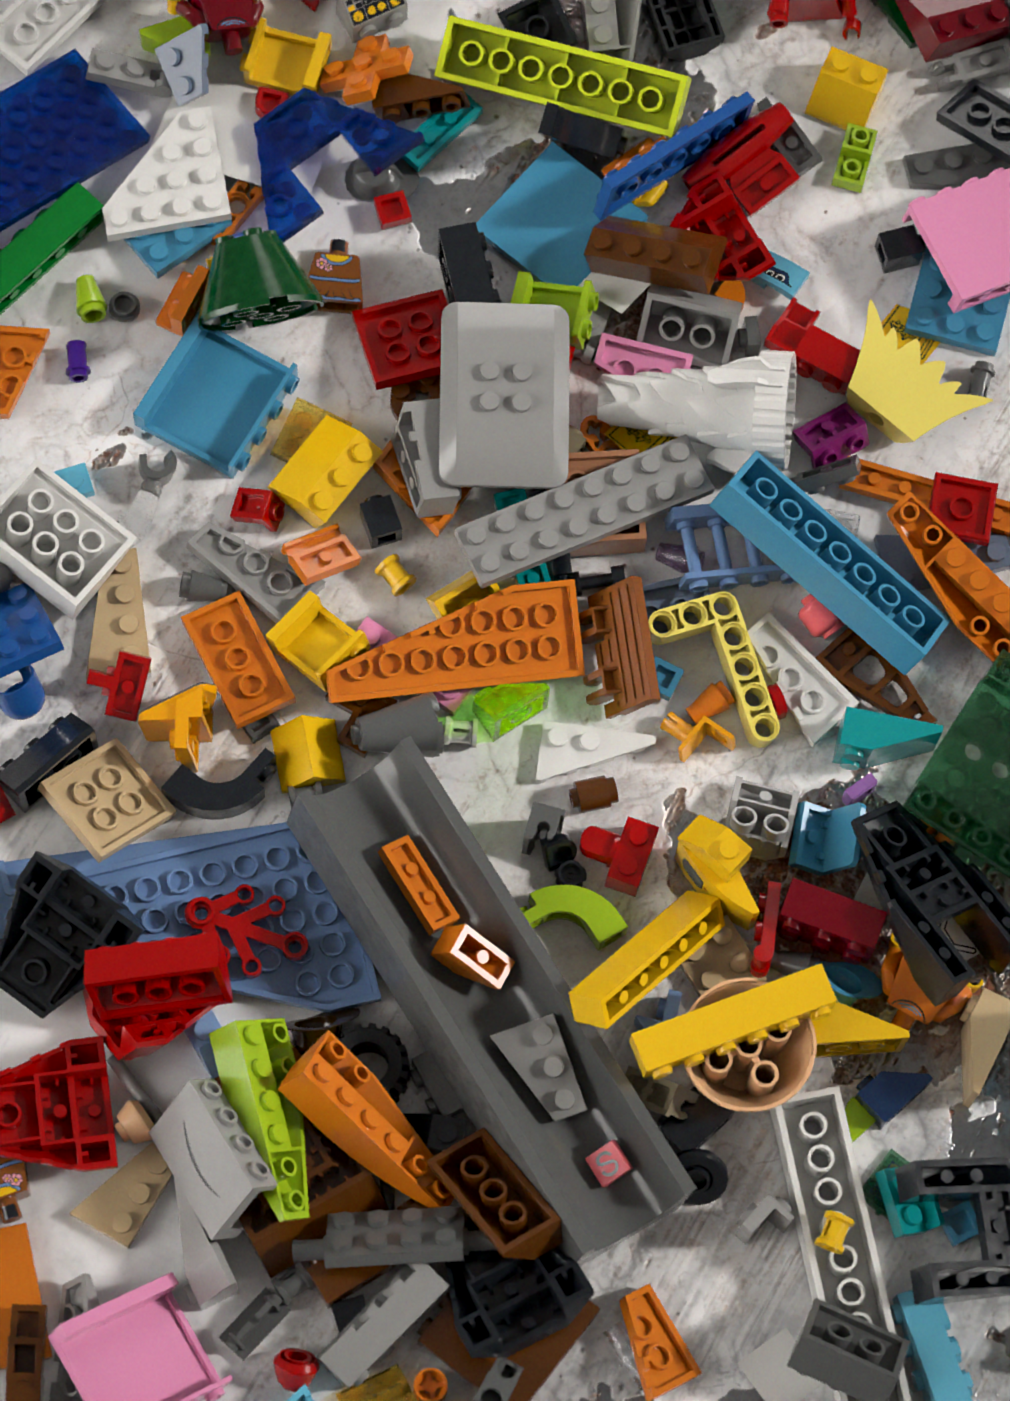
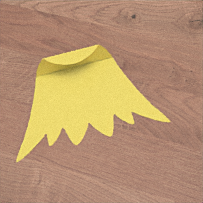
M869 300L865 334L857 364L847 388V401L849 406L889 439L896 443L914 442L943 422L970 409L993 401V399L983 396L954 394L960 387L961 382L951 381L939 384L946 363L944 361H932L919 365L921 354L918 339L911 340L900 349H897L898 341L895 328L892 327L888 334L884 336L878 312L872 300Z

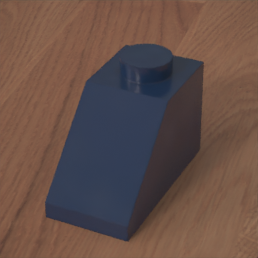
M881 1071L875 1078L869 1074L855 1087L859 1091L855 1099L876 1120L875 1124L882 1129L930 1085L933 1078L930 1074Z

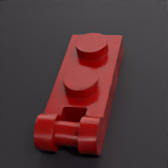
M768 881L766 893H759L757 907L760 911L759 913H762L761 922L756 921L753 941H758L759 945L753 951L749 966L750 973L757 978H763L768 974L773 958L782 883Z

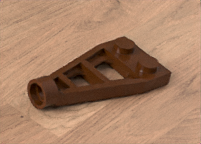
M849 627L815 657L849 692L882 712L913 720L916 714H920L921 717L918 721L934 724L938 722L928 711L929 709L908 676L903 675ZM869 655L876 657L885 671V676L877 684H868L857 678L853 673V669ZM892 681L896 682L907 695V700L900 706H894L880 694Z

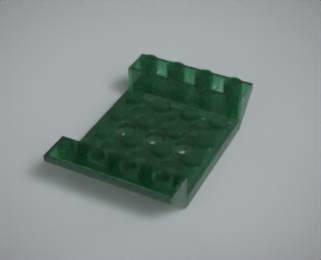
M1002 649L975 686L914 782L902 807L1008 878H1010V653ZM967 745H975L979 748L981 752L979 760H971L967 757L965 753ZM994 763H1002L1006 766L1008 770L1006 778H998L994 775L992 771Z

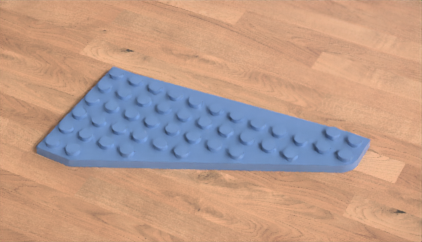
M286 822L129 844L100 863L95 860L88 850L50 856L74 867L126 905L145 929L137 942L157 941L168 937H187L203 933L202 930L190 927L186 922L184 914L186 905L196 897H206L213 901L234 892L239 885H250L255 893V899L251 905L241 906L237 904L221 912L222 914L234 917L265 903L271 896H281L286 903L285 913L277 918L268 916L253 923V925L283 936L290 932L302 933L308 941V953L303 959L292 961L284 956L282 950L246 937L254 956L262 964L261 974L256 978H248L242 972V961L228 930L215 926L222 944L229 949L231 954L228 971L232 993L324 1013H332L381 1001L372 960ZM31 858L8 862L0 861V939L3 938L7 923V913L11 908L16 889L14 888L17 878ZM243 890L239 893L238 897L241 900H247L250 898L251 893ZM275 901L270 904L269 908L272 911H279L282 908V904ZM200 909L196 912L195 916L198 919H204L207 917L208 912ZM293 943L289 946V950L292 953H298L302 948L298 943ZM250 962L246 965L245 969L248 972H255L258 969V965Z

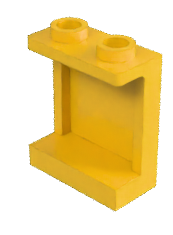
M261 17L258 26L252 29L249 34L248 44L251 45L249 53H243L239 70L243 71L244 83L287 92L290 96L315 102L320 88L322 73L325 65L328 63L332 50V34L320 31L318 38L314 39L268 27L266 18Z
M311 590L265 635L272 651L326 693L328 690L325 671L359 656L371 648L366 634L361 629L357 632L324 608L320 598Z

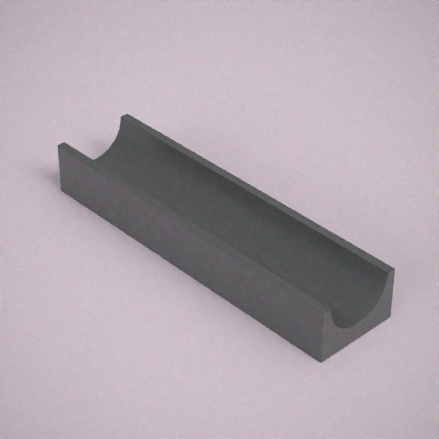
M409 736L399 741L396 748L385 759L344 786L320 795H313L309 788L297 794L286 822L423 1045L430 1052L460 1100L464 1111L477 1131L483 1127L561 1218L563 1243L556 1246V1249L567 1258L571 1257L579 1266H582L676 1211L695 1191L696 1186L595 1026L574 1020L568 994L571 991L569 985L412 737ZM409 835L460 916L457 923L451 926L467 924L515 961L500 990H495L455 974L430 955L443 930L429 936L377 853L381 847ZM554 1013L588 1111L555 1122L491 1039V1035ZM611 1140H616L633 1169L607 1187H602L585 1158Z

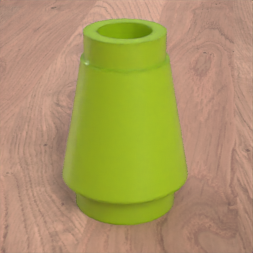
M89 274L79 276L76 279V313L85 323L99 322L105 318L108 306L94 277Z

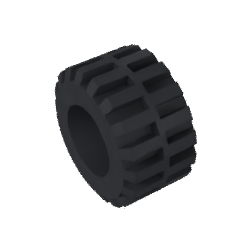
M361 1023L355 1024L354 1030L349 1031L346 1028L341 1031L342 1036L338 1040L356 1057L360 1054L371 1052L385 1058L388 1070L380 1080V1083L395 1104L399 1102V1096L401 1093L405 1094L408 1088L407 1082L410 1081L408 1053L405 1045H402L400 1037L396 1033L392 1035L390 1029L382 1026L381 1029L377 1028L376 1023H369L368 1027H362Z

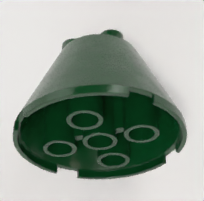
M261 227L244 230L241 237L234 238L233 235H227L215 239L216 247L197 322L199 329L204 331L236 330L235 325L252 322L253 328L308 315L318 310L317 303H320V306H324L322 295L281 240L276 230L262 232Z

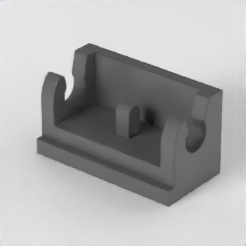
M533 802L524 834L522 853L531 855L535 848L534 843L536 840H544L545 838L551 840L555 834H561L566 810Z

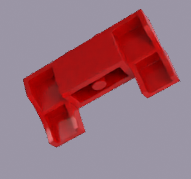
M793 297L783 314L774 323L765 338L763 346L769 350L794 351L796 354V373L804 378L811 377L820 382L829 392L840 393L845 396L860 350L814 326L820 316V311L816 310L814 312L797 303V299Z

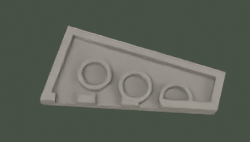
M210 522L205 524L187 541L186 548L228 582L235 590H240L241 594L276 624L310 590L317 595L325 587L326 581L324 580L305 586L290 564L286 565L272 557L271 553L263 549L259 551L245 544L244 539Z

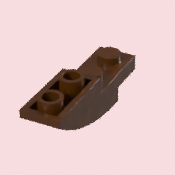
M12 1304L10 1337L8 1336L5 1401H43L47 1305Z

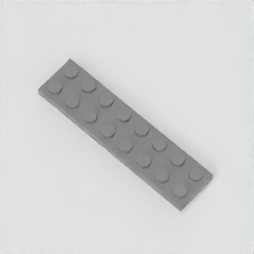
M685 434L567 482L558 488L550 489L454 529V535L482 589L667 513L672 507L684 506L713 494L715 488L688 436Z

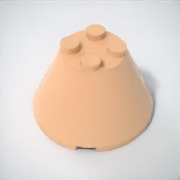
M736 978L721 982L704 992L695 1001L689 1012L764 985L767 982L757 980V978ZM809 1017L799 1021L800 1025L790 1031L781 1033L780 1029L768 1032V1038L758 1043L749 1044L748 1040L736 1044L737 1049L728 1054L718 1056L715 1052L704 1056V1062L690 1068H686L684 1064V1068L695 1087L705 1097L721 1107L747 1113L770 1110L789 1101L801 1090L808 1080L817 1050L815 1029Z

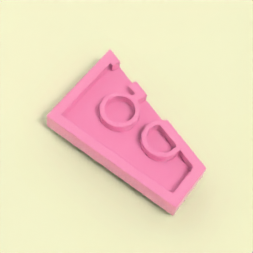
M601 333L594 365L607 374L634 376L635 373L646 371L671 373V368L690 369L693 355Z

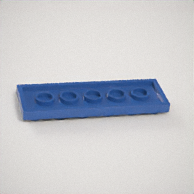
M748 91L739 97L732 96L718 110L714 112L709 110L704 113L698 122L692 126L685 125L681 127L674 137L667 141L664 139L658 141L648 153L643 156L641 154L634 156L622 169H613L608 172L602 179L603 184L600 192L597 194V201L593 210L600 221L692 165L706 149L744 120L748 119L755 99Z

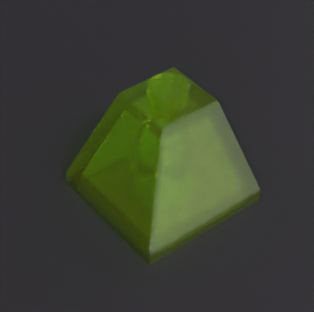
M547 683L499 684L493 689L488 686L474 696L472 712L479 719V722L494 742L547 709L550 687Z

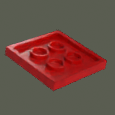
M443 289L352 311V319L376 390L440 375L441 316L444 308L448 305Z

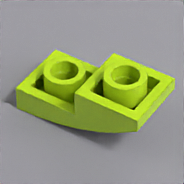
M848 123L831 185L859 193L862 192L878 130Z

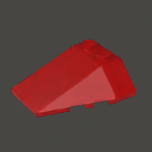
M103 1035L65 1041L59 1044V1047L42 1055L39 1053L23 1064L12 1069L9 1067L0 1071V1157L81 1172L118 1168Z

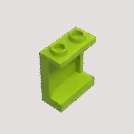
M518 271L510 303L547 304L562 307L569 316V346H573L577 350H583L585 339H590L592 321L590 318L592 311H596L598 308L599 293L595 292L593 283L589 280L584 281L583 287L537 282L533 280L530 272Z

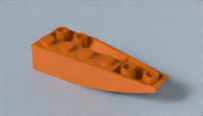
M908 491L886 513L887 517L956 628L1003 672L1010 665V588L919 499Z
M329 1030L325 1032L290 1068L278 1090L326 1137L374 1175L428 1208L450 1206L454 1197L427 1165V1160L432 1158L433 1155L377 1077Z

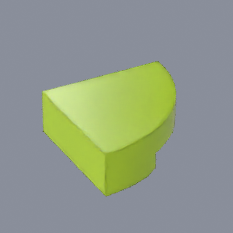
M854 1096L844 1108L852 1143L876 1122Z

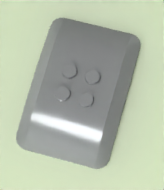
M453 302L448 304L441 316L440 478L447 485L454 487L553 489L562 486L567 480L569 462V316L567 312L560 306L547 304Z

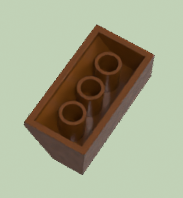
M609 215L593 227L584 256L593 273L709 295L728 240L727 237Z
M484 1127L427 1160V1165L504 1258L535 1260L563 1243L561 1218Z

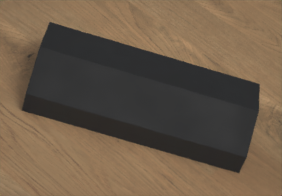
M645 0L667 58L685 61L700 57L724 42L725 34L712 0Z

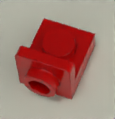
M239 487L230 517L235 522L263 524L269 531L277 532L280 521L284 517L285 503L272 490Z

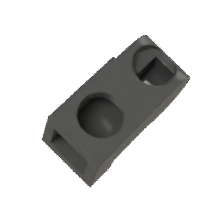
M497 1358L492 1369L488 1371L473 1401H508L524 1368L506 1358Z

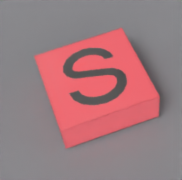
M611 1140L585 1158L602 1187H607L633 1169L616 1140Z

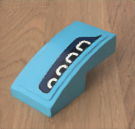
M769 251L776 265L752 278L751 281L763 289L768 285L789 300H792L809 278L810 272L794 262Z

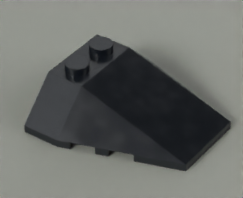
M35 851L17 878L14 888L16 889L11 908L7 913V923L3 938L0 939V988L43 1019L85 988V950L97 949L102 946L128 945L137 942L145 929L126 905L77 869L44 853Z
M471 1217L466 1219V1227H468L469 1231L481 1230ZM556 1247L535 1260L504 1258L497 1250L470 1251L469 1255H464V1261L445 1262L455 1329L471 1358H507L569 1326L595 1294L593 1287L579 1264L571 1257L567 1258Z

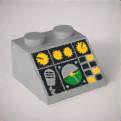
M336 0V14L352 43L366 36H375L377 32L386 28H396L404 20H407L408 4L406 0Z

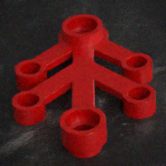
M239 885L234 892L213 901L206 897L192 899L186 905L184 913L188 925L193 929L202 930L203 933H216L215 926L228 930L241 958L242 972L248 978L258 977L262 972V964L254 956L246 937L282 950L284 956L292 961L301 960L308 953V941L302 933L290 932L283 936L253 925V923L268 916L277 918L285 913L286 903L281 896H271L265 903L234 917L222 914L221 912L237 904L241 906L251 905L255 899V893L250 885ZM243 890L251 893L250 898L247 900H241L238 895ZM277 901L282 904V908L279 911H272L269 908L270 904ZM200 909L208 912L207 917L204 919L196 918L195 914ZM293 943H298L302 948L298 953H292L289 950V946ZM223 945L225 953L227 954L226 959L228 965L231 960V954L229 949ZM254 962L258 965V969L255 972H248L245 969L246 965Z

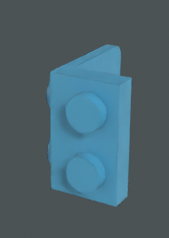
M807 801L798 803L788 865L819 876L855 867L862 854L851 822L853 819L866 814V805L857 802L830 810Z

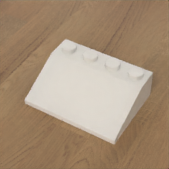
M37 459L30 464L0 497V562L4 563L14 575L72 620L93 598L137 540L136 536Z

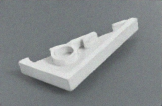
M544 720L535 783L541 784L546 782L547 779L562 774H573L581 768L595 767L613 761L614 758L633 752L635 754L645 751L648 747L655 746L656 736Z

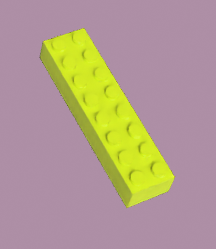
M451 15L448 18L434 73L435 77L544 106H546L547 102L553 103L586 117L668 138L674 137L679 129L692 80L686 75Z

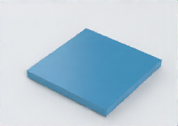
M552 142L476 223L478 233L484 232L488 244L521 270L530 272L535 281L578 286L591 273L584 252L593 227L601 222L593 210L597 201V194L600 192L603 184L602 179ZM631 202L610 215L646 222L648 219V215Z

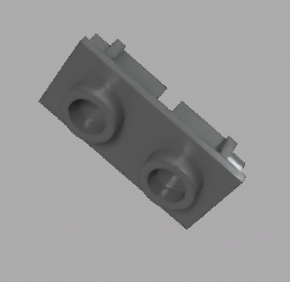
M265 1287L219 1336V1339L244 1361L291 1310L275 1292H271Z

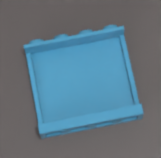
M198 312L133 413L135 426L234 479L239 470L243 472L248 466L251 459V454L249 453L255 444L259 446L263 442L268 431L266 427L270 420H276L279 417L284 406L282 401L287 393L292 395L300 381L297 364L292 363L290 368L221 331L200 330L197 322Z

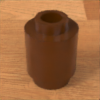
M605 775L574 781V788L569 789L572 808H578L580 814L609 808L612 803L619 802L614 777L606 778Z

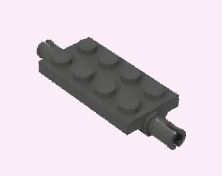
M462 1206L328 1214L327 1232L323 1239L293 1240L292 1245L294 1262L324 1260L325 1268L464 1261V1255H469L470 1251L497 1250L481 1230L469 1231L468 1227H466V1213Z

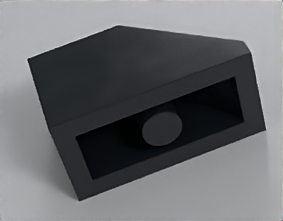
M403 1113L433 1156L464 1139L467 1120L431 1113Z

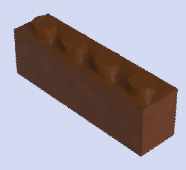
M411 1198L396 1209H422L428 1207ZM310 1260L311 1266L306 1268V1271L314 1282L315 1289L327 1309H329L332 1304L342 1301L401 1264L325 1268L324 1260Z

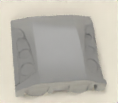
M736 776L725 826L753 849L750 857L765 861L785 857L800 792L795 790L789 792L742 780L743 777Z

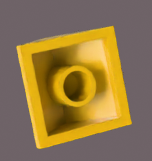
M301 715L270 731L282 794L288 793V786L300 788L314 785L315 782L320 781L323 787L346 782L340 745L337 743L338 735L335 719Z

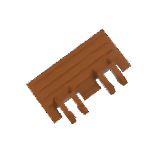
M632 575L588 596L589 609L579 613L580 626L591 623L594 626L581 633L582 644H591L603 638L605 639L595 644L598 670L585 675L583 683L586 686L603 684L602 689L586 696L587 704L600 705L614 699L613 702L604 705L606 719L627 715L661 700L642 579Z

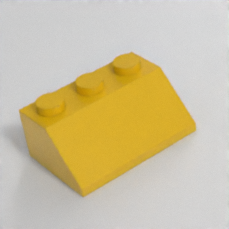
M326 415L267 488L272 490L282 501L316 529L327 522L383 451L359 430Z

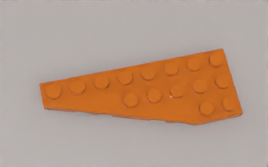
M575 579L508 586L326 670L329 703L585 676Z

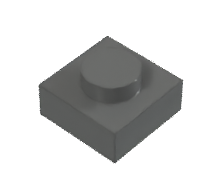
M757 316L744 317L742 328H739L737 331L739 347H744L745 357L758 356L761 347Z

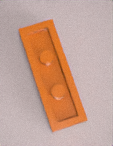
M409 835L380 848L377 853L429 936L457 923L460 916Z

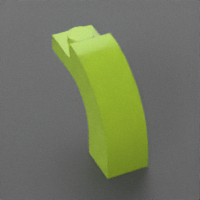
M552 885L538 889L529 894L528 903L531 908L528 909L527 906L520 908L533 929L545 922L558 919L577 924L586 932L597 951L625 936L628 929L620 913L608 900L592 890L575 885Z

